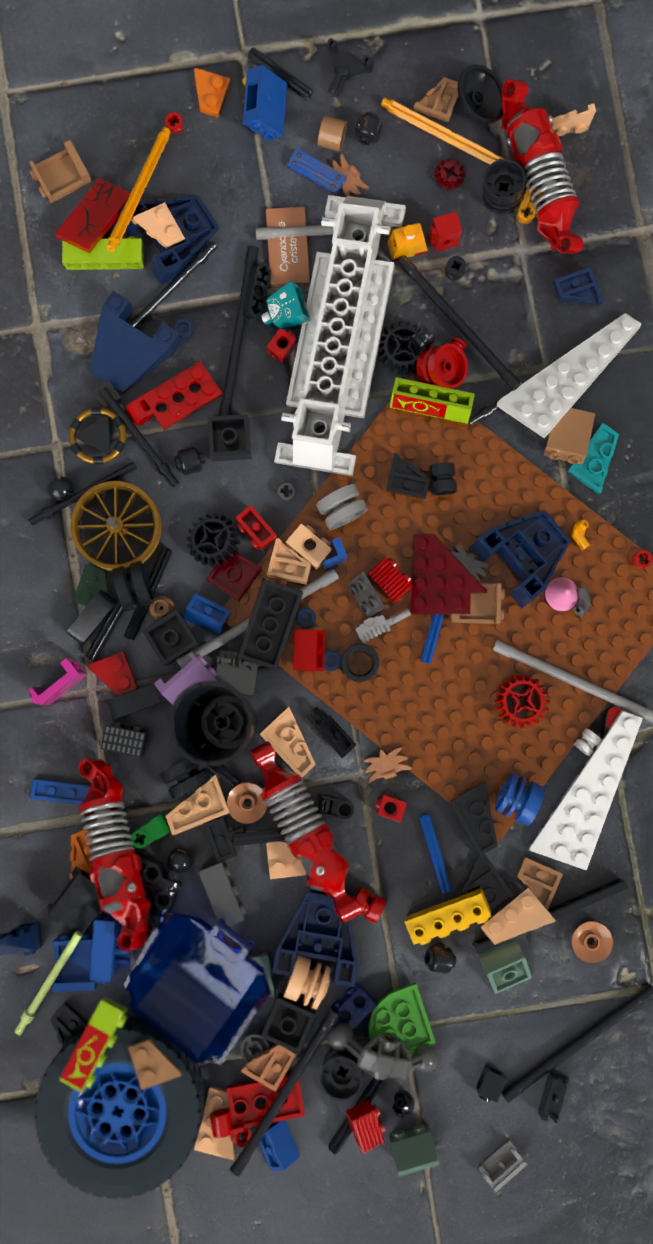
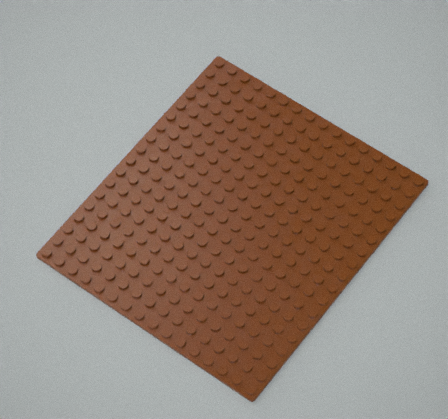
M417 373L411 374L407 379L420 382ZM390 400L348 452V454L356 455L353 476L331 473L279 537L282 543L286 545V541L300 524L304 526L309 525L316 531L315 535L319 539L323 537L331 544L332 540L340 537L347 554L346 562L324 570L323 564L317 570L311 566L307 584L331 569L335 570L339 579L301 599L297 612L305 607L310 608L316 614V621L313 626L303 628L299 626L295 616L279 667L385 752L389 753L398 747H402L396 755L408 756V759L400 763L412 766V769L409 771L449 802L451 799L485 781L496 839L500 841L516 821L514 820L516 810L509 817L504 815V811L502 813L495 811L498 792L511 772L518 774V779L521 776L525 777V788L531 781L543 786L572 750L575 741L582 737V732L585 728L588 729L608 704V701L513 658H508L493 651L492 648L496 640L498 639L517 650L612 693H616L653 646V561L649 567L644 569L636 568L633 565L632 557L636 552L643 549L480 422L470 426L466 423L390 408ZM394 453L399 454L403 460L413 465L417 471L430 479L425 500L386 492ZM437 463H454L456 475L453 479L457 481L458 492L442 496L432 495L430 483L433 482V479L429 475V466ZM355 484L359 491V496L355 500H364L368 511L354 521L329 531L325 524V519L328 515H321L316 504L332 492L347 485ZM545 510L571 540L547 584L555 578L565 577L572 580L578 589L587 587L591 606L583 616L575 615L573 612L574 607L567 611L553 609L546 600V589L532 602L521 608L509 594L521 583V580L497 552H494L484 561L489 565L488 568H482L486 577L477 576L481 583H501V588L505 589L504 600H501V608H504V619L500 620V624L449 623L450 615H444L432 662L426 664L421 662V656L433 615L411 614L405 619L389 626L391 631L387 632L386 630L385 633L382 632L381 635L378 634L377 637L366 641V645L372 647L379 657V669L370 680L355 682L343 673L341 666L335 671H328L325 668L324 671L293 670L292 656L294 654L292 637L295 629L325 630L324 654L328 651H335L341 658L345 650L350 646L363 644L356 632V628L368 618L361 612L359 603L351 595L347 584L363 571L367 576V573L384 557L387 559L392 558L398 565L396 569L401 574L405 572L412 580L414 534H435L450 551L457 552L454 546L458 545L469 555L473 552L469 547L492 527L501 526L510 521H516ZM582 519L586 520L589 524L584 537L590 543V546L584 550H581L572 537L574 524ZM307 541L305 543L307 550H313L316 547L314 541ZM274 545L258 563L262 570L240 602L231 597L224 605V608L231 611L225 622L231 628L250 618L263 578L298 590L305 586V584L267 576ZM332 545L330 546L332 553L326 560L336 556ZM639 555V556H638V557L640 558L639 563H640V564H642V563H645V564H646V561H645L646 556L643 555V556L640 557V555ZM367 576L385 606L382 608L383 610L371 616L372 618L383 615L387 619L406 608L411 613L412 588L394 604ZM357 651L350 656L348 666L353 673L363 675L370 671L372 660L368 653ZM520 674H524L525 680L528 675H532L531 682L539 679L537 687L544 684L545 688L541 692L549 693L548 696H543L544 700H550V703L543 706L549 708L548 712L541 711L545 718L537 717L540 722L539 724L531 721V728L527 727L526 722L524 729H520L519 722L513 728V720L508 724L504 723L507 716L499 718L503 711L495 710L496 707L501 706L500 703H494V699L501 698L495 692H503L499 685L507 686L504 681L506 678L513 682L512 675H516L518 680ZM519 684L511 690L522 694L529 686ZM533 691L531 703L537 707V696ZM507 695L506 704L508 710L511 711L513 700ZM525 696L523 698L517 697L520 701L518 707H521V705L528 706L524 702ZM522 709L515 717L526 718L532 712Z

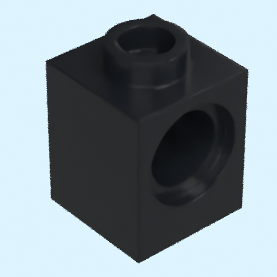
M485 1064L475 1087L479 1097L484 1101L490 1102L492 1100L497 1103L507 1078L503 1072Z

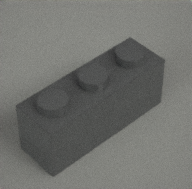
M224 861L200 869L199 875L221 930L244 921L247 910L244 902L240 903L238 899L239 889L236 883L232 884L230 879L232 872L228 863L225 864Z

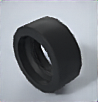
M366 644L350 646L345 650L341 658L343 673L355 682L370 680L379 669L377 652ZM357 651L368 653L372 660L370 671L363 675L353 673L348 666L350 656Z

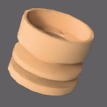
M298 955L283 997L297 1001L302 993L305 995L303 1004L307 1006L312 997L311 1008L317 1010L320 1002L325 997L330 983L331 967L325 966L321 974L319 973L321 963H317L314 970H310L311 959Z

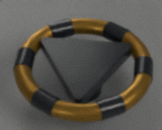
M102 407L84 410L74 418L69 429L71 449L78 458L90 464H105L114 460L122 452L126 443L127 433L125 424L115 412ZM105 415L76 434L81 422L87 417ZM109 418L113 420L119 430V440L111 453ZM76 438L108 455L92 457L85 454L78 445Z

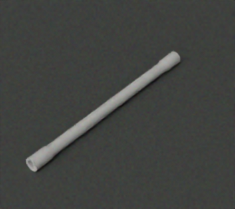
M329 570L316 580L300 588L299 590L303 592L301 599L338 580L339 577L335 570ZM249 619L190 652L196 657L198 655L201 657L207 655L245 633ZM190 652L176 659L181 669L192 660L188 655Z
M498 639L492 648L493 651L522 662L653 723V709L643 707L517 650Z

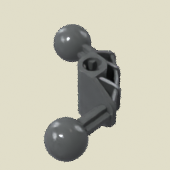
M346 1023L335 1024L328 1033V1041L334 1049L351 1052L358 1058L357 1066L378 1080H385L387 1078L405 1079L409 1077L411 1070L417 1068L422 1072H429L438 1064V1053L433 1046L428 1044L420 1045L414 1050L411 1057L404 1042L389 1032L378 1034L365 1047L354 1040V1031Z

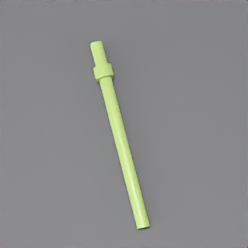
M75 931L28 1009L24 1010L21 1015V1021L14 1031L17 1035H22L27 1025L32 1023L36 1016L35 1012L83 936L81 932Z

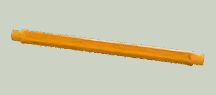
M384 97L381 102V106L386 108L388 112L407 120L409 123L490 165L500 159H505L394 100Z
M163 127L162 131L159 132L151 153L108 239L106 248L111 252H114L116 247L120 245L127 225L169 140L171 131L167 127Z

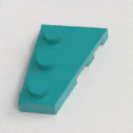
M602 423L590 439L587 456L583 464H572L567 472L600 495L619 434Z

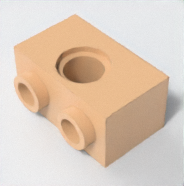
M300 524L288 538L286 545L297 552L300 557L311 563V566L317 570L332 553L330 548L332 544L323 537L319 539L315 535L316 531L309 525L304 526ZM307 541H314L316 547L313 550H307L305 543Z

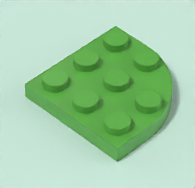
M415 982L390 991L377 1002L372 1010L368 1024L370 1041L378 1034L389 1032L404 1042L409 1053L414 1052L420 1045L436 1043Z

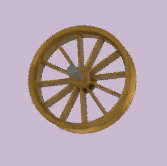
M108 481L92 487L78 500L71 517V534L79 552L91 563L111 571L121 566L129 570L130 563L137 561L144 563L155 552L161 539L162 521L157 506L142 489L127 482ZM114 490V517H112L100 497V494ZM118 490L132 492L130 499L119 516ZM137 495L148 504L124 519ZM95 497H98L107 512L108 519L86 508ZM84 510L107 522L106 525H80ZM147 510H151L154 523L127 524ZM154 527L150 542L128 531V528ZM80 529H107L85 543L82 541ZM109 534L98 556L95 558L86 547ZM126 534L148 545L140 555H135L125 538ZM115 537V563L101 561L111 540ZM120 537H122L134 559L119 563Z

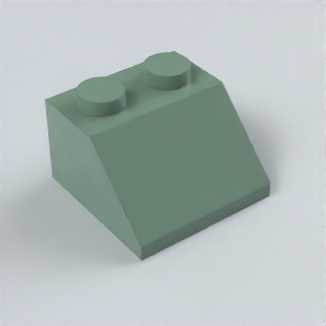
M516 938L478 954L494 994L532 978L526 958Z
M418 1124L413 1129L407 1131L397 1130L393 1135L389 1136L398 1176L439 1165L429 1124Z

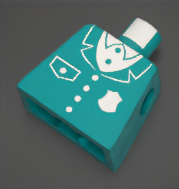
M292 281L267 299L269 311L261 316L265 325L274 323V325L281 329H287L311 321L301 287Z

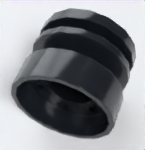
M500 159L493 162L487 168L483 181V201L492 212L507 214L520 206L525 188L523 168L517 162L510 159Z
M332 1047L325 1055L319 1074L320 1086L324 1093L338 1101H346L355 1097L361 1090L365 1071L357 1066L358 1058L348 1050L339 1051Z

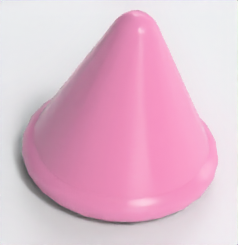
M555 578L547 585L545 591L546 600L553 609L567 611L574 607L578 601V588L568 578Z

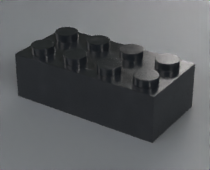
M263 578L237 653L238 658L274 670L278 669L303 595L301 590Z

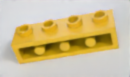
M481 888L406 916L404 922L413 944L420 943V945L429 943L431 938L437 936L443 938L448 936L450 931L456 929L462 931L467 929L472 923L477 922V924L488 921L489 917H491V909Z

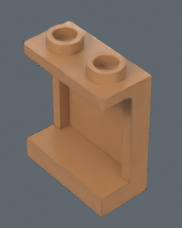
M71 140L63 143L66 148L65 150L38 164H34L33 161L29 162L32 167L29 170L34 181L39 180L41 184L38 189L43 198L48 197L51 203L92 182Z
M570 408L550 431L543 455L553 460L561 459L571 464H583L587 456L596 413Z
M481 583L487 590V594H471L470 614L450 615L449 623L500 624V620L504 619V608H501V600H504L505 589L501 588V583Z

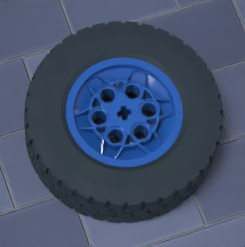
M128 1016L123 1027L117 1028L115 1032L117 1039L111 1048L107 1047L104 1053L107 1058L102 1067L96 1068L94 1075H96L95 1081L90 1088L86 1087L82 1093L59 1079L86 1028L75 1034L63 1046L43 1075L36 1096L37 1101L35 1102V1128L38 1129L36 1133L39 1144L42 1143L41 1149L45 1157H48L47 1161L52 1168H56V1172L63 1179L66 1178L68 1180L67 1183L75 1188L76 1186L79 1187L80 1191L87 1194L90 1192L93 1193V1196L101 1198L106 1196L109 1199H117L118 1197H121V1199L131 1198L134 1194L135 1196L145 1194L147 1190L150 1192L159 1187L160 1183L162 1185L181 1168L182 1164L185 1163L193 1149L205 1109L203 1076L200 1068H198L199 1064L195 1056L191 1055L192 1051L187 1044L184 1045V1041L177 1034L174 1035L172 1030L166 1026L162 1027V1024L158 1022H150L147 1018L139 1017L137 1019L136 1016ZM151 1039L158 1049L169 1057L170 1062L181 1070L182 1075L142 1090L129 1046ZM107 1085H114L117 1091L111 1092ZM128 1088H135L138 1094H130ZM100 1102L103 1108H97L94 1103ZM142 1108L145 1111V1114H138L136 1112V1109ZM102 1123H109L111 1125V1128H104ZM124 1125L130 1126L131 1129H132V1131H131V1132L125 1131V1130L123 1129V1126H124Z

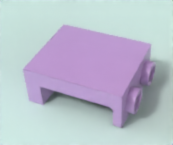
M190 652L188 655L192 660L167 683H164L161 679L154 683L160 693L172 705L177 697L189 686L203 681H218L215 678L218 674L211 666L205 667L207 662L200 655L196 657Z

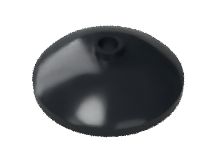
M479 64L468 66L460 74L457 84L459 100L466 113L482 124L495 123L503 116L504 112L501 107L503 103V84L498 76L486 66Z

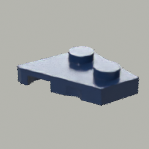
M591 267L553 280L556 293L561 301L601 305L604 302Z

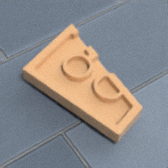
M290 707L260 733L262 738L270 742L273 749L296 774H300L301 778L316 765Z
M210 1086L194 1150L234 1160V1147L230 1135L224 1138H214L209 1116L215 1110L229 1107L226 1089Z

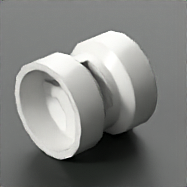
M585 728L582 732V737L577 739L573 745L590 757L593 753V748L598 746L602 739Z

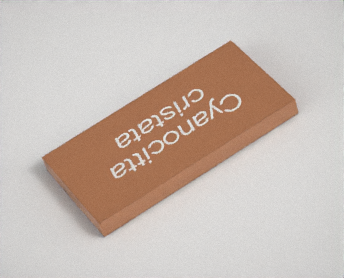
M305 207L266 209L267 227L306 226ZM307 236L268 239L271 287L285 286L290 281L297 285L310 284Z

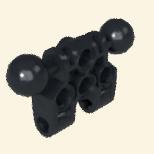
M175 848L168 855L167 863L170 868L168 875H166L161 861L136 852L142 864L140 876L143 886L148 887L151 891L150 896H146L151 903L148 914L151 920L148 925L149 930L147 931L146 942L142 947L144 950H156L163 942V933L160 928L163 922L166 923L173 909L182 882L179 881L181 874L190 870L193 864V857L185 848ZM151 867L158 870L157 877H153L150 874ZM162 894H165L169 897V904H165L162 902Z

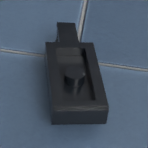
M315 707L307 714V718L314 728L341 758H344L356 746V743L331 715L323 714L318 707Z

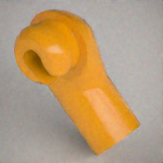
M584 519L574 524L572 537L581 550L590 546V543L584 537L586 528L589 526L588 522Z

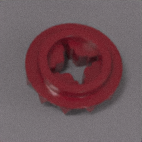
M451 158L445 161L442 160L436 166L434 172L436 183L446 190H454L460 187L466 175L464 165L462 166L459 160L455 161ZM454 169L453 175L446 179V171L449 172L450 170Z

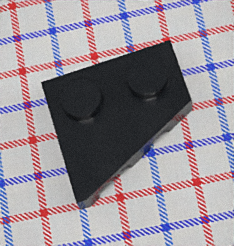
M394 453L386 492L425 500L430 479L417 471L413 465L403 460L399 454Z
M67 1002L50 1019L53 1028L57 1032L59 1044L62 1047L89 1024Z

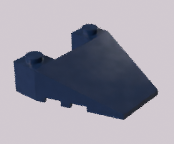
M199 196L175 197L174 200L165 201L163 198L150 202L140 200L132 218L165 203L185 238L182 242L168 249L163 247L157 239L152 238L161 253L153 256L150 269L160 284L174 279L219 230V226ZM131 220L126 228L129 236L145 230L139 224L135 225L132 223Z
M113 290L102 306L89 372L123 394L138 383L148 372L156 369L161 362L169 359L181 343L182 338L179 332L163 322L152 338L125 322L133 311V307L128 299Z
M543 510L525 516L522 519L492 527L469 548L481 562H484L494 552H497L521 580V583L509 594L523 608L546 589L549 579L554 574L555 568L571 540L549 514Z
M311 892L306 893L275 950L272 973L292 976L296 955L334 961L332 983L350 987L355 986L358 964L351 920L344 924L341 922L334 909L335 906L331 897Z
M40 922L19 924L9 932L0 933V955L24 952V955L35 954L36 950L42 947Z

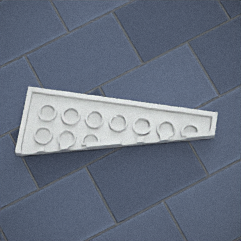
M624 313L521 384L515 391H511L497 402V407L545 438L638 331L641 323Z
M621 710L602 742L598 744L591 758L587 760L580 774L576 776L561 798L562 800L551 813L544 827L540 829L533 843L530 844V851L587 871L641 725L642 717Z

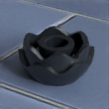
M401 1090L394 1096L392 1109L397 1117L404 1118L413 1112L415 1102L412 1095L408 1091Z

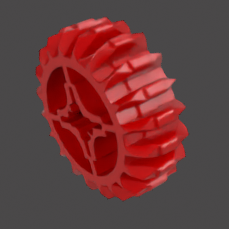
M520 674L519 680L516 675H512L513 682L506 678L504 681L507 686L499 685L503 692H495L496 695L501 696L500 699H494V703L501 704L495 710L503 711L499 718L507 716L504 721L506 724L513 720V728L517 726L518 722L520 729H524L525 722L528 728L532 727L531 721L539 724L540 722L537 717L545 718L541 711L548 712L549 708L543 707L544 704L550 703V700H544L543 697L548 696L549 693L541 692L545 685L537 687L540 680L535 679L531 682L532 675H528L526 680L524 674ZM519 684L529 686L522 694L511 690ZM533 691L537 696V707L531 703ZM507 695L513 700L511 711L507 708ZM525 696L524 702L528 706L521 705V707H518L520 701L517 697L523 698ZM522 709L532 712L526 718L515 717Z

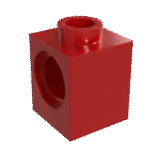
M280 328L267 345V353L284 364L297 346L296 336L289 330L284 331ZM282 341L288 343L285 348H280L278 344Z
M383 794L382 798H377L375 809H377V815L401 822L407 802ZM387 802L395 804V810L391 813L384 810Z

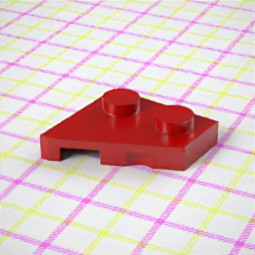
M124 651L87 665L118 696L138 689Z

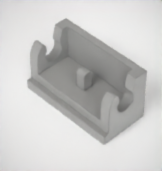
M508 1139L484 1160L478 1168L482 1172L481 1175L497 1192L520 1172L527 1163L524 1156Z

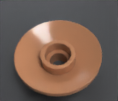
M241 783L235 786L227 798V807L230 815L236 821L245 824L254 823L262 818L267 809L266 803L261 798L263 789L253 783ZM245 799L251 800L250 806L244 804Z
M595 921L582 923L575 929L572 935L573 951L584 962L599 963L605 960L612 951V935L601 923ZM590 937L594 939L592 944L587 943Z

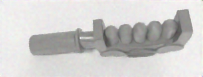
M406 608L387 619L383 615L368 618L356 628V632L361 642L366 644V641L377 637L378 634L381 635L386 630L387 632L391 631L389 626L405 619L411 613Z

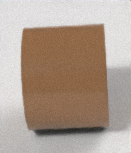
M325 115L319 131L318 146L340 152L346 134L347 121Z

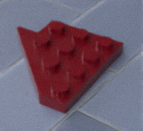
M414 534L411 614H470L471 594H487V590L435 534Z

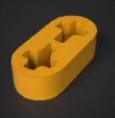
M527 188L517 213L518 220L524 224L533 221L537 210L533 208L534 202H529L531 195L528 191L530 188ZM539 193V195H537L535 199L541 197L543 193ZM526 208H531L528 217H524L523 212L526 211Z

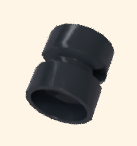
M437 463L429 466V475L433 479V482L430 483L432 495L442 496L458 492L457 481L453 479L456 475L454 463Z

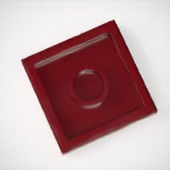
M233 551L234 558L229 556L227 558L228 563L222 560L221 566L216 565L206 580L240 602L262 568L238 552Z

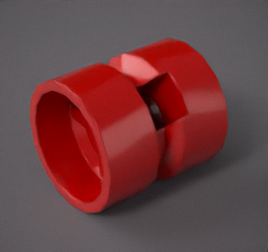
M361 886L354 898L358 902L364 918L375 924L387 900L377 894L372 896L370 890Z

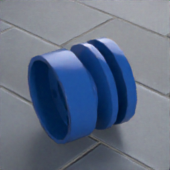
M511 772L498 792L495 811L499 813L504 811V815L509 817L516 810L514 820L529 826L541 807L546 789L544 786L533 781L525 788L526 778L521 776L518 779V774Z

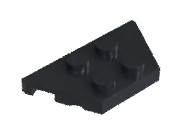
M485 853L481 856L479 855L461 888V892L464 895L482 888L491 909L490 920L512 902L515 896Z

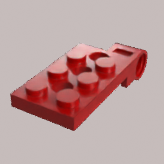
M200 361L132 401L125 409L136 426L147 423L154 415L165 431L221 397L222 392ZM192 384H197L200 390L194 393L189 390V387ZM175 394H180L184 397L180 403L173 401L172 398ZM164 404L167 410L160 413L156 410V406Z
M285 1074L276 1092L256 1080L227 1086L229 1107L215 1110L209 1114L213 1137L224 1138L231 1134L244 1132V1128L258 1126L289 1074ZM299 1080L273 1122L305 1116ZM257 1098H265L266 1104L263 1107H258L255 1104ZM237 1102H244L246 1104V1108L243 1111H237L234 1106Z

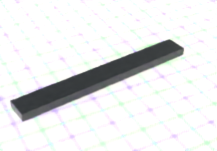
M618 878L549 908L547 911L557 920L623 891L628 887L624 880ZM486 936L474 941L472 944L476 953L479 954L511 939L494 945Z

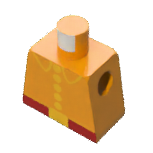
M420 223L394 229L387 241L392 262L399 260L404 255L412 257L428 253Z

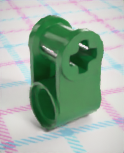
M162 814L151 819L132 834L131 842L134 847L143 848L171 832ZM138 833L139 835H145L144 843L137 841Z

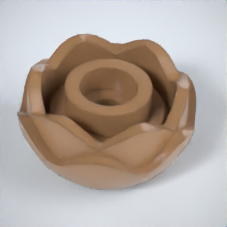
M166 596L154 598V603L149 606L150 614L157 620L164 618L174 611L173 601Z

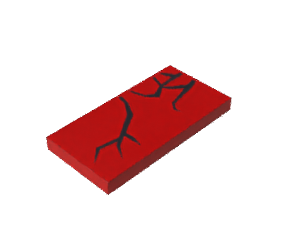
M99 178L55 233L56 237L90 254L119 217L121 208L125 206L131 193Z

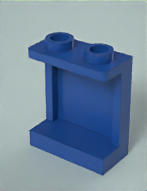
M82 933L83 936L53 983V992L95 990L98 986L96 981L90 980L93 942L91 933ZM60 934L58 938L52 941V946H55V964L71 940L70 934Z

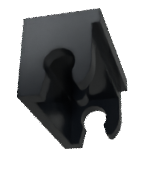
M552 1072L548 1073L538 1110L542 1120L548 1122V1118H550L556 1124L559 1123V1115L565 1093L570 1083L568 1077Z

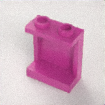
M66 658L60 664L67 671V674L45 691L41 687H30L28 689L31 693L29 697L35 704L51 705L85 678L87 673L75 659Z

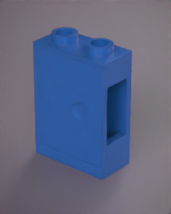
M263 65L247 70L243 124L263 136L264 139L274 140L277 137L283 136L287 83Z
M102 913L94 920L90 980L96 981L97 984H108V981L111 982L118 973L119 966H129L131 962L129 957H119V955L129 956L130 951H123L119 948L118 936L121 933L122 923L108 913Z

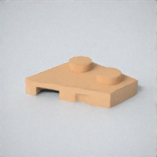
M595 103L588 105L589 109L585 112L577 114V110L553 118L552 127L554 132L559 134V136H563L566 133H582L588 130L596 112Z
M165 203L138 214L131 219L132 223L135 225L139 224L147 231L146 233L150 237L157 239L166 249L185 239Z
M276 538L267 576L307 585L311 563L301 558L297 552Z

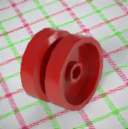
M453 343L428 347L424 352H421L417 359L416 371L421 383L445 388H456L465 380L468 364L466 356L459 346Z

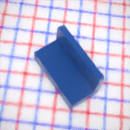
M340 537L332 540V547L336 556L323 561L324 570L347 561V554Z
M195 593L185 609L184 619L219 636L231 611Z
M285 1120L278 1121L269 1127L259 1143L271 1171H284L300 1157Z

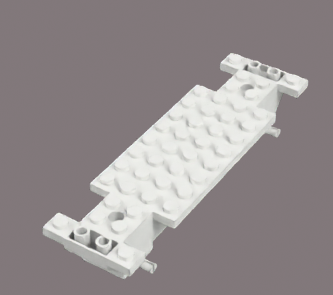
M328 195L325 217H322L321 225L333 227V247L331 254L317 252L306 303L311 321L302 324L286 401L287 406L298 409L295 414L282 413V421L293 422V445L278 442L274 460L276 464L353 476L356 455L339 453L338 447L341 432H350L351 423L344 422L345 415L358 418L365 417L395 266L394 262L376 260L381 234L389 235L390 226H403L406 211L405 205L359 197ZM357 236H363V239L355 240ZM325 426L324 432L316 433L317 427Z

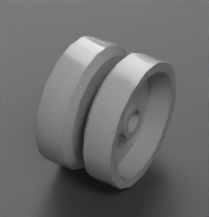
M355 484L347 485L332 492L316 504L321 515H328L325 519V524L329 531L354 521L368 511L364 500H355L359 496V491Z

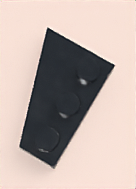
M485 781L449 801L480 856L498 846Z

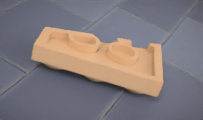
M214 775L206 784L197 789L194 794L166 815L173 836L230 813L217 775Z
M285 841L266 843L270 879L306 875L302 863L299 859L293 857Z
M527 888L486 922L481 929L495 945L556 922V920L530 889Z

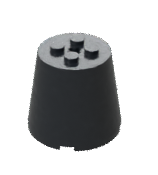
M203 681L189 686L177 697L169 715L170 736L176 749L189 761L202 766H218L235 759L253 739L257 729V715L252 704L233 686L220 681ZM223 719H227V726H223Z

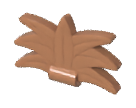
M343 154L340 155L341 167L333 160V169L347 177L341 187L346 197L350 196V193L361 196L357 187L369 190V186L364 184L359 178L361 176L360 172L354 165L350 166L346 162Z
M398 747L388 754L381 749L380 757L364 759V762L372 763L365 770V773L376 771L370 777L368 783L381 777L387 780L396 777L399 771L412 769V766L400 763L407 760L408 756L396 755L402 747Z

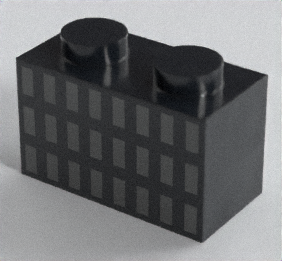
M112 722V725L105 726L101 749L143 757L148 732H143L144 728L132 726L131 729L124 728L123 723Z

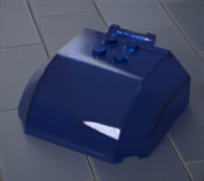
M171 913L155 928L124 982L125 990L129 991L132 1001L130 1006L133 1012L170 1040L194 1062L214 1061L215 1064H222L270 996L271 989L264 968L248 956L254 943L251 940L247 941L230 928L223 918H220L213 928L199 916ZM222 931L225 935H227L230 939H232L243 949H239L219 932Z

